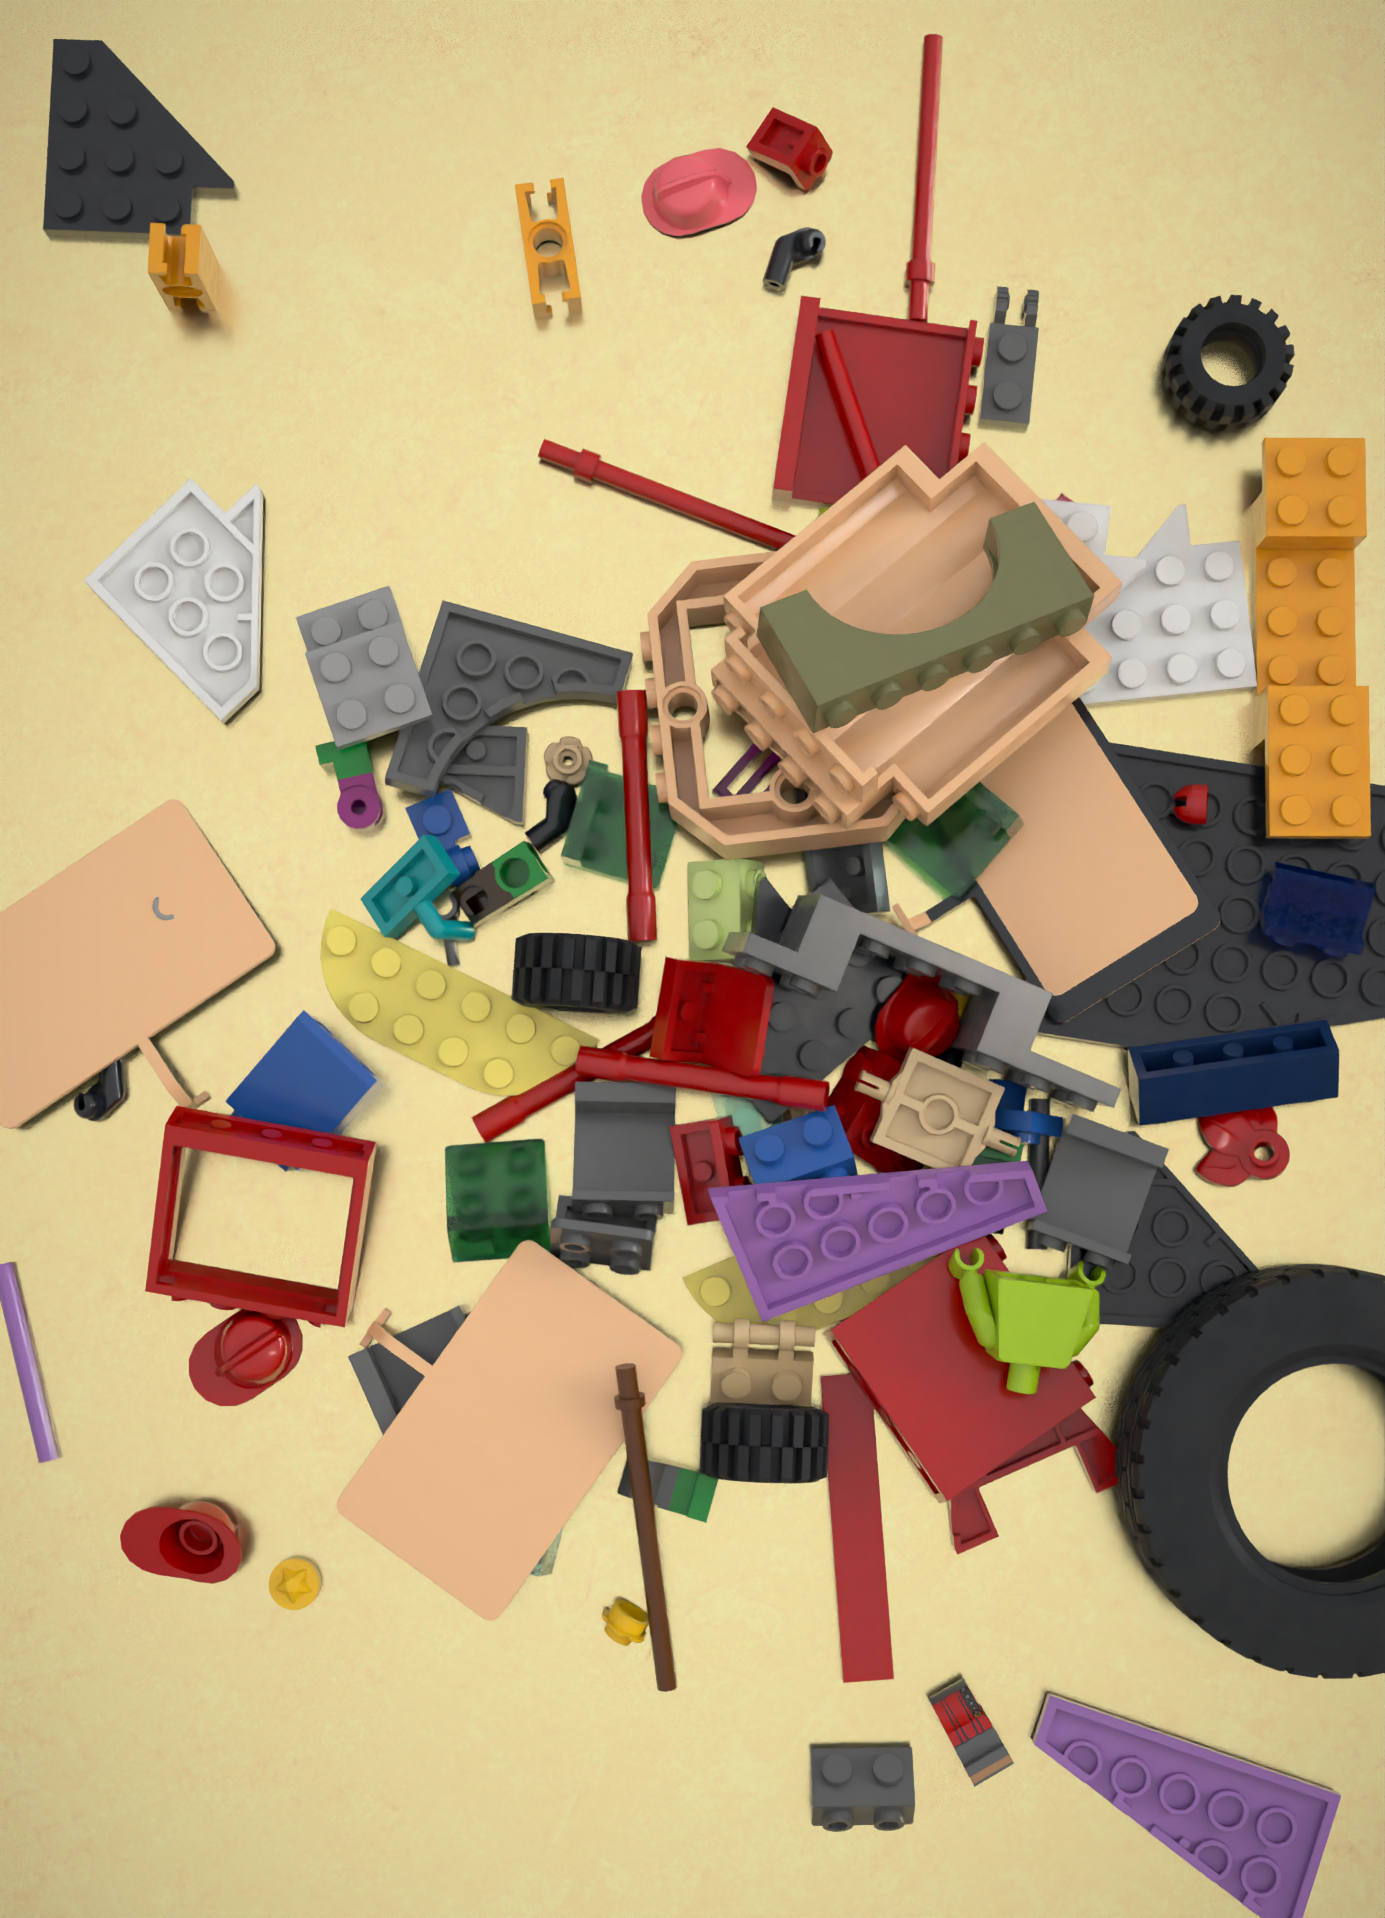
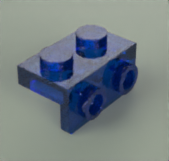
M1275 862L1260 914L1262 932L1269 935L1272 941L1281 945L1297 946L1299 942L1318 946L1320 951L1336 957H1346L1348 953L1362 955L1365 946L1362 935L1376 891L1374 883Z

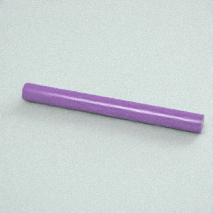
M13 1263L0 1264V1302L38 1462L43 1463L58 1459L59 1457Z

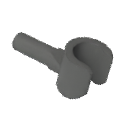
M450 894L452 909L448 914L440 916L443 920L457 921L460 916V908L456 898ZM443 940L447 965L460 964L456 940Z

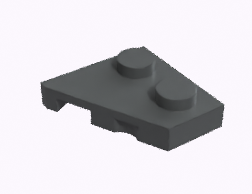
M487 726L461 749L449 765L440 783L515 824L524 825L527 727Z

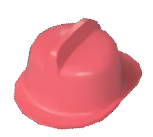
M722 148L706 149L689 155L674 157L654 169L645 181L641 195L643 212L650 224L664 234L677 237L694 234L729 223L744 215L753 204L757 190L755 173L744 158L736 152Z

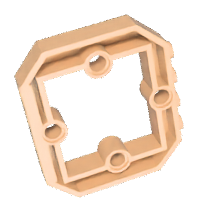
M777 551L691 561L647 613L649 631L640 632L643 662L652 661L654 678L645 679L648 709L658 708L659 725L650 726L653 755H663L665 772L655 773L658 802H668L671 819L726 860L884 842L890 838L906 818L895 806L892 797L896 794L892 790L847 829L837 820L830 824L818 813L812 804V800L816 797L813 792L803 783L795 787L788 781L780 769L773 775L769 791L709 798L702 738L709 729L710 714L706 695L696 685L690 627L725 623L723 618L727 614L724 608L723 596ZM681 706H690L697 711L691 719L685 721L672 717L673 711ZM792 788H800L808 794L807 799L798 804H790L782 796L787 790Z

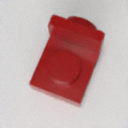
M772 107L746 146L752 157L789 173L797 186L806 191L811 188L817 177L824 173L833 154L831 147L817 126Z

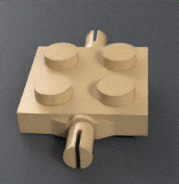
M909 1047L899 1072L890 1082L871 1075L864 1070L858 1077L875 1085L876 1088L857 1081L854 1090L881 1101L880 1116L870 1137V1141L932 1168L970 1166L986 1146L1011 1158L1017 1152L1016 1149L999 1141L1003 1140L1019 1147L1021 1138L994 1127L995 1111L1005 1087L912 1047Z

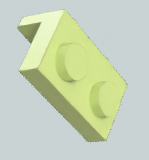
M743 858L688 862L689 959L711 962L734 960L735 956L723 952L722 949L729 932H751L755 882L761 877L767 878L763 862Z

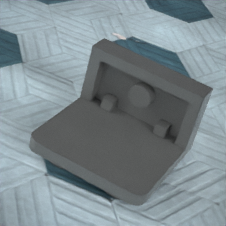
M559 1195L556 1217L551 1222L550 1253L571 1268H587L592 1263L610 1266L611 1271L624 1275H635L640 1270L650 1271L657 1220H637L633 1218V1213H613L612 1218L604 1220L587 1219L582 1217V1212H572V1196Z

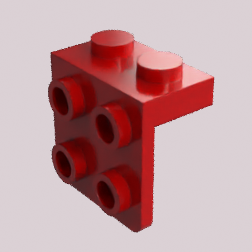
M665 957L649 1056L660 1060L702 1063L726 1069L743 1076H757L760 1073L765 1053L766 1034L770 1010L773 1004V978L763 974L759 976L736 967L711 961Z
M863 1045L847 1061L842 1077L828 1098L827 1107L835 1105L852 1153L881 1173L921 1170L924 1166L923 1163L870 1141L880 1116L881 1101L854 1090L857 1081L876 1088L875 1085L858 1077L864 1070L871 1075L890 1082L899 1072L902 1064L888 1055Z

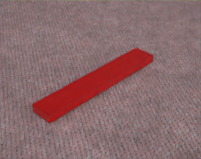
M851 1373L820 1376L822 1411L829 1414L827 1479L843 1683L894 1679L874 1407Z

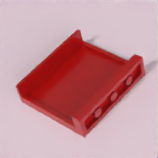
M801 295L772 500L830 508L864 480L815 338L817 334L826 330H834L880 466L906 445L940 479L954 468L958 462H961L968 456L971 434L962 433L964 414L973 415L978 386L969 385L971 367L980 368L984 338L975 337L978 321L970 320L968 328L823 308L820 307L821 298Z
M992 1234L945 1251L824 1334L939 1504L948 1502L1096 1398L1090 1389L1094 1385L1093 1379L1078 1360L1071 1361L1066 1369L1041 1366L1036 1394H1024L1006 1389L1010 1363L996 1360L986 1352L985 1347L978 1343L964 1309L959 1287L960 1280L951 1274L948 1267L949 1259L956 1248L959 1249L961 1261L966 1265L972 1266L970 1254L974 1247L981 1249L984 1254V1262L978 1270V1274L984 1277L985 1269L1010 1272L1003 1263L1007 1258L1006 1253Z

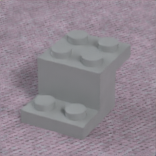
M390 586L296 617L307 650L305 656L338 750L434 718Z

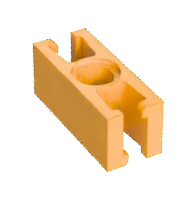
M564 178L550 180L551 192L547 193V200L549 204L557 203L558 216L554 220L544 219L533 222L528 207H532L530 194H535L534 184L523 183L515 185L534 318L552 315L551 305H546L545 294H541V278L555 277L560 274H564L568 282L569 291H563L561 294L563 303H568L569 313L583 311ZM546 240H554L562 246L559 253L551 257L540 255L536 252V248L541 242Z
M150 223L148 274L166 307L181 309L182 298H197V305L200 309L216 310L219 262L202 226L185 224L181 227L182 236H169L165 232L166 226L164 223Z

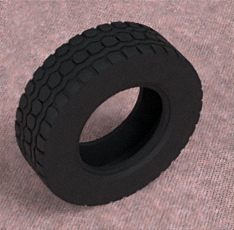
M1324 1264L1283 1265L1263 1269L1259 1273H1249L1229 1281V1284L1226 1286L1221 1285L1199 1298L1200 1301L1197 1304L1192 1303L1174 1319L1175 1323L1172 1327L1167 1326L1152 1344L1154 1349L1150 1355L1145 1354L1134 1374L1137 1378L1134 1385L1130 1383L1122 1405L1125 1411L1123 1416L1119 1417L1116 1442L1119 1445L1118 1450H1115V1477H1118L1116 1490L1120 1511L1124 1512L1123 1522L1131 1544L1135 1545V1552L1145 1570L1151 1575L1153 1582L1168 1600L1211 1637L1241 1656L1277 1671H1287L1289 1674L1318 1678V1676L1322 1675L1324 1679L1353 1678L1354 1674L1360 1678L1385 1673V1536L1363 1554L1337 1565L1322 1568H1296L1282 1565L1266 1559L1243 1532L1236 1518L1228 1487L1229 1455L1241 1420L1257 1398L1282 1378L1309 1367L1344 1364L1361 1368L1385 1387V1276L1353 1268Z

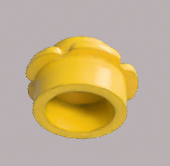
M617 1599L610 1610H603L601 1617L604 1622H607L604 1631L613 1641L624 1646H629L631 1642L641 1643L644 1641L645 1629L649 1625L648 1615L642 1609L629 1601Z

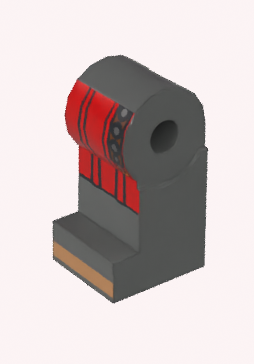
M964 1678L928 1698L974 1787L1014 1764L982 1706L977 1703Z

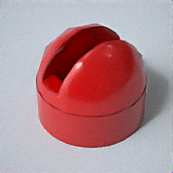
M1191 784L1180 788L1175 793L1173 799L1186 801V806L1173 808L1176 817L1185 823L1206 825L1208 785Z

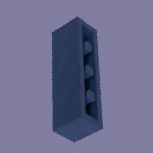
M1327 1019L1128 1048L1129 1095L1139 1126L1205 1116L1210 1117L1253 1109H1265L1267 1107L1302 1102H1314L1316 1100L1337 1098L1339 1093V1048Z

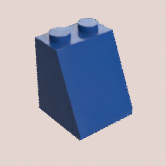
M303 1010L225 1102L234 1109L230 1114L231 1116L340 1135L387 1085L315 1016ZM277 1164L285 1172L291 1168V1166ZM294 1167L297 1171L304 1172L306 1170Z

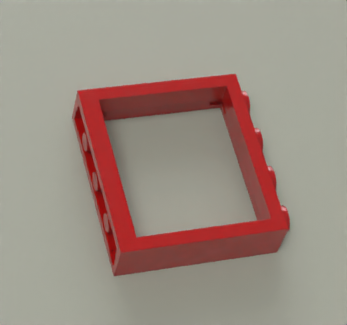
M176 1106L167 1120L164 1129L145 1292L172 1296L171 1301L189 1299L206 1302L219 1310L239 1308L259 1312L260 1315L269 1319L289 1317L308 1321L311 1325L319 1328L322 1324L345 1328L354 1304L377 1142ZM186 1148L352 1177L353 1184L338 1289L173 1260Z

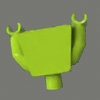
M974 1247L970 1254L973 1265L969 1266L961 1261L959 1249L956 1248L949 1259L948 1267L951 1274L960 1280L959 1287L964 1309L978 1343L985 1347L986 1352L996 1360L1010 1363L1006 1389L1018 1393L1036 1394L1041 1366L1066 1369L1070 1365L1072 1357L1078 1356L1099 1331L1100 1294L1095 1288L1105 1280V1270L1097 1266L1090 1272L1089 1279H1087L1083 1273L1084 1262L1080 1261L1068 1271L1067 1279L985 1269L983 1277L981 1274H978V1270L984 1262L983 1251Z

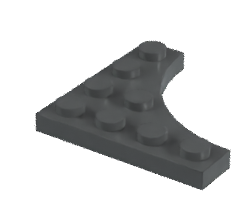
M442 600L419 671V676L434 718L400 729L386 772L385 785L434 798L442 777L461 749L474 736L500 718L528 706L555 700L587 699L617 704V691L624 690L633 661V653Z

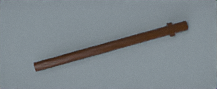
M625 1363L615 1367L619 1394L614 1397L615 1408L621 1410L657 1689L662 1692H668L677 1688V1679L641 1410L646 1405L645 1393L639 1391L636 1365Z

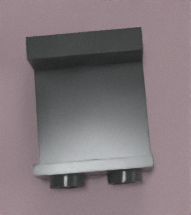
M575 1082L572 1212H582V1217L593 1220L610 1219L613 1213H633L634 1219L643 1221L663 1219V1214H673L674 1150L669 1126L675 1125L676 1087L649 1083Z
M1076 1114L1067 1115L1061 1132V1138L1059 1137L1040 1190L1047 1212L1030 1218L1027 1229L1038 1233L1035 1242L1061 1252H1065L1067 1244L1086 1250L1083 1260L1110 1270L1113 1269L1115 1262L1129 1264L1131 1254L1127 1253L1156 1170L1163 1168L1169 1149Z
M462 1304L393 1337L433 1365L470 1312L466 1313ZM377 1343L348 1356L382 1435H384L425 1376L383 1345Z

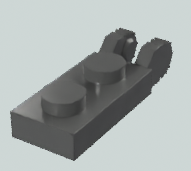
M997 286L993 322L988 327L979 423L1028 428L1039 328L1035 327L1039 290H1027L1023 301V326L1005 324L1010 302L1009 288Z

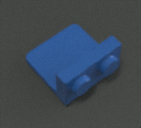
M835 1105L827 1107L825 1112L815 1111L738 1138L754 1184L858 1175L854 1155Z

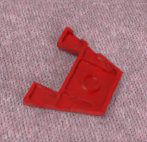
M1080 1408L948 1501L951 1539L955 1552L958 1555L999 1537L980 1493V1487L1074 1446L1091 1487L1097 1494L1118 1484V1477H1115V1450L1118 1449Z

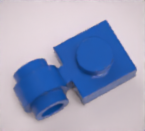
M451 788L435 795L434 798H427L405 808L418 839L423 835L436 836L459 871L460 875L449 886L455 885L457 888L476 875L475 873L480 870V866L471 846L469 845L461 849L459 845H456V843L471 837V833Z

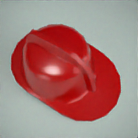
M908 974L897 990L886 1001L878 1013L874 1027L875 1042L881 1053L894 1058L899 1063H903L909 1047L931 1056L940 1055L951 1047L960 1027L959 1004L950 991L938 986L940 977L930 978L922 975L920 978Z
M239 1310L208 1331L194 1345L189 1357V1377L194 1389L206 1401L218 1406H238L253 1399L284 1378L296 1366L302 1352V1333L297 1321L289 1317L269 1319L256 1311Z
M195 1501L184 1504L179 1509L149 1507L140 1510L125 1521L120 1533L121 1549L128 1560L141 1570L156 1575L214 1584L229 1579L237 1572L242 1560L241 1544L236 1537V1525L231 1522L229 1516L220 1507L209 1502Z

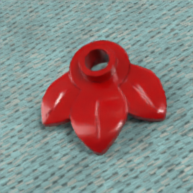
M1272 1107L1219 1114L1210 1117H1198L1202 1135L1208 1145L1213 1148L1196 1168V1172L1203 1179L1217 1185L1235 1187L1251 1177L1259 1180H1271L1280 1176L1286 1170L1290 1160V1150L1285 1139L1277 1133L1278 1116ZM1267 1146L1271 1148L1274 1152L1273 1157L1268 1161L1257 1159L1255 1151L1259 1147Z

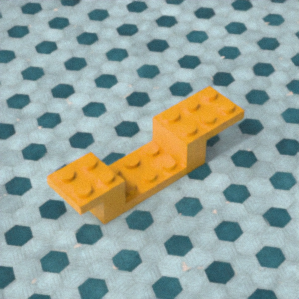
M1265 437L1262 441V492L1252 504L1253 654L1257 687L1254 689V748H1265L1266 838L1367 839L1371 837L1369 686H1356L1354 549L1367 537L1365 438Z

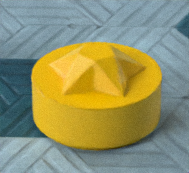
M291 1557L283 1560L273 1569L269 1578V1591L273 1600L279 1606L289 1610L302 1609L311 1604L318 1596L321 1588V1576L317 1567L311 1561L302 1557Z

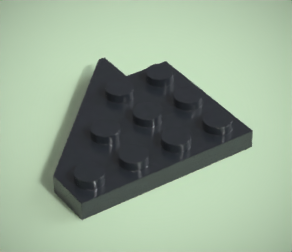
M53 40L43 230L46 235L149 239L150 223H164L167 235L182 236L181 227L185 224H194L195 193L237 195V187L233 179L102 40Z
M761 877L755 882L751 933L779 944L793 906L791 908L788 906L766 877ZM825 878L806 894H821L854 908L831 878ZM853 951L838 990H820L817 997L808 993L807 995H802L778 985L781 976L773 973L771 976L774 980L773 1004L770 1010L765 1053L759 1074L777 1077L787 1075L823 1080L875 1036L874 1027L879 1011L897 990L907 974L893 967L895 959L891 956L888 959L879 956L871 958ZM748 1098L768 1123L775 1121L790 1108L788 1106H781L776 1102Z
M1125 1131L1127 1134L1141 1138L1136 1131ZM1165 1164L1163 1168L1157 1169L1127 1251L1128 1254H1131L1129 1264L1115 1262L1112 1270L1102 1267L1106 1272V1277L1095 1288L1100 1294V1324L1158 1328L1172 1327L1175 1323L1174 1319L1192 1303L1197 1304L1200 1301L1199 1298L1221 1285H1228L1229 1281L1252 1272H1261ZM1069 1245L1068 1271L1078 1262L1083 1261V1273L1089 1279L1090 1272L1098 1265L1083 1260L1086 1250Z

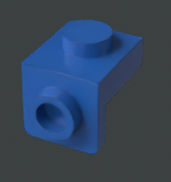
M989 1079V1081L1005 1087L995 1111V1128L1020 1137V1143L1040 1145V1136L1061 1138L1063 1117L1024 1111L1026 1088L1006 1080Z

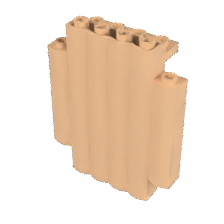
M985 442L940 479L905 445L723 596L724 608L727 614L723 620L732 633L724 639L726 658L711 669L712 685L714 686L711 695L728 715L736 711L746 720L748 725L744 727V730L760 750L764 751L769 747L781 758L782 761L778 763V767L791 784L798 787L803 783L813 792L816 797L812 800V804L818 813L830 824L837 820L847 829L893 790L896 795L892 797V800L897 809L908 820L913 821L917 817L923 824L928 826L1109 672L1112 656L1084 627L1119 598L1122 581ZM1035 501L1094 594L1088 620L1083 628L1067 637L1058 635L1040 642L1028 653L1022 655H1015L1013 653L995 660L983 671L977 673H970L968 671L950 678L944 685L933 691L920 690L907 695L888 709L878 710L875 708L857 715L850 723L843 727H827L812 733L756 636L760 607L808 590L812 598L830 615L862 630L883 634H911L944 626L975 607L993 583L991 566L983 549L989 519Z

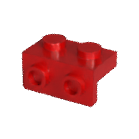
M732 1115L669 1126L687 1225L719 1221L720 1219L710 1198L708 1188L751 1185L748 1176H743L739 1156L743 1155V1151L738 1138L743 1136L740 1128L734 1126Z

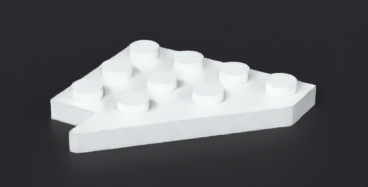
M190 478L84 579V582L224 724L259 690L263 492L255 484L227 512H224Z
M1186 504L1178 505L1136 557L1147 559V570L1120 590L1119 598L1084 627L1112 656L1109 672L1079 696L1086 707L1252 690L1257 687L1240 540L1191 545Z

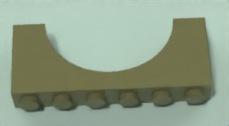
M1035 501L989 519L983 549L991 566L993 583L975 607L944 626L911 634H883L862 630L830 615L812 598L808 590L760 607L756 636L812 733L827 727H843L850 723L857 715L875 708L878 710L888 709L907 695L920 690L933 691L944 685L950 678L968 671L970 673L983 671L995 660L1013 653L1015 655L1028 653L1040 642L1058 635L1067 637L1083 628L1088 620L1094 594Z

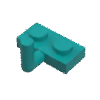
M423 835L360 898L384 937L397 938L417 917L433 939L470 941L475 934V928L469 921L443 920L432 903L460 875L437 837L433 835Z

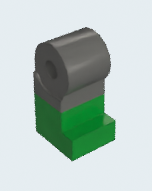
M648 1457L654 1505H657V1508L682 1514L688 1518L706 1523L718 1479L706 1476L699 1472V1469ZM626 1459L617 1493L632 1499L628 1461Z

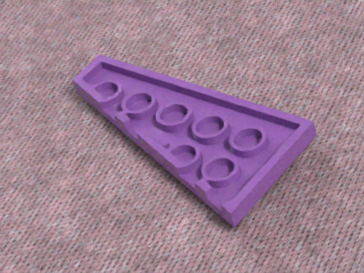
M1028 1160L708 1188L714 1208L762 1322L1047 1212Z
M1050 1693L1047 1694L1032 1740L1035 1746L1102 1795L1125 1815L1132 1818L1207 1878L1235 1897L1254 1914L1261 1918H1303L1341 1799V1795L1338 1792Z

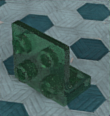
M589 759L561 858L563 863L627 881L623 776L611 773L609 765ZM648 783L653 889H657L660 886L678 823L671 819L668 802H658L656 785Z
M978 782L928 826L923 824L917 817L913 821L905 818L888 841L955 898H961L1022 828L1024 823L1018 813L981 782Z
M527 1139L447 1146L445 1148L447 1234L453 1263L510 1258L517 1246L526 1240L534 1241L550 1252L551 1226L548 1211L545 1141L543 1139Z

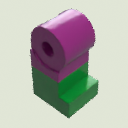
M334 741L315 745L319 765L324 770L335 769L341 793L337 802V813L341 821L356 832H368L375 829L380 824L384 812L368 741L341 750L337 749Z

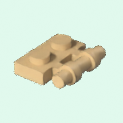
M734 1318V1323L714 1322L713 1342L733 1343V1349L712 1348L710 1402L811 1406L813 1352L794 1351L795 1346L815 1347V1327L795 1326L794 1320H780L779 1325L750 1324V1319ZM749 1344L778 1345V1350H755L748 1348Z

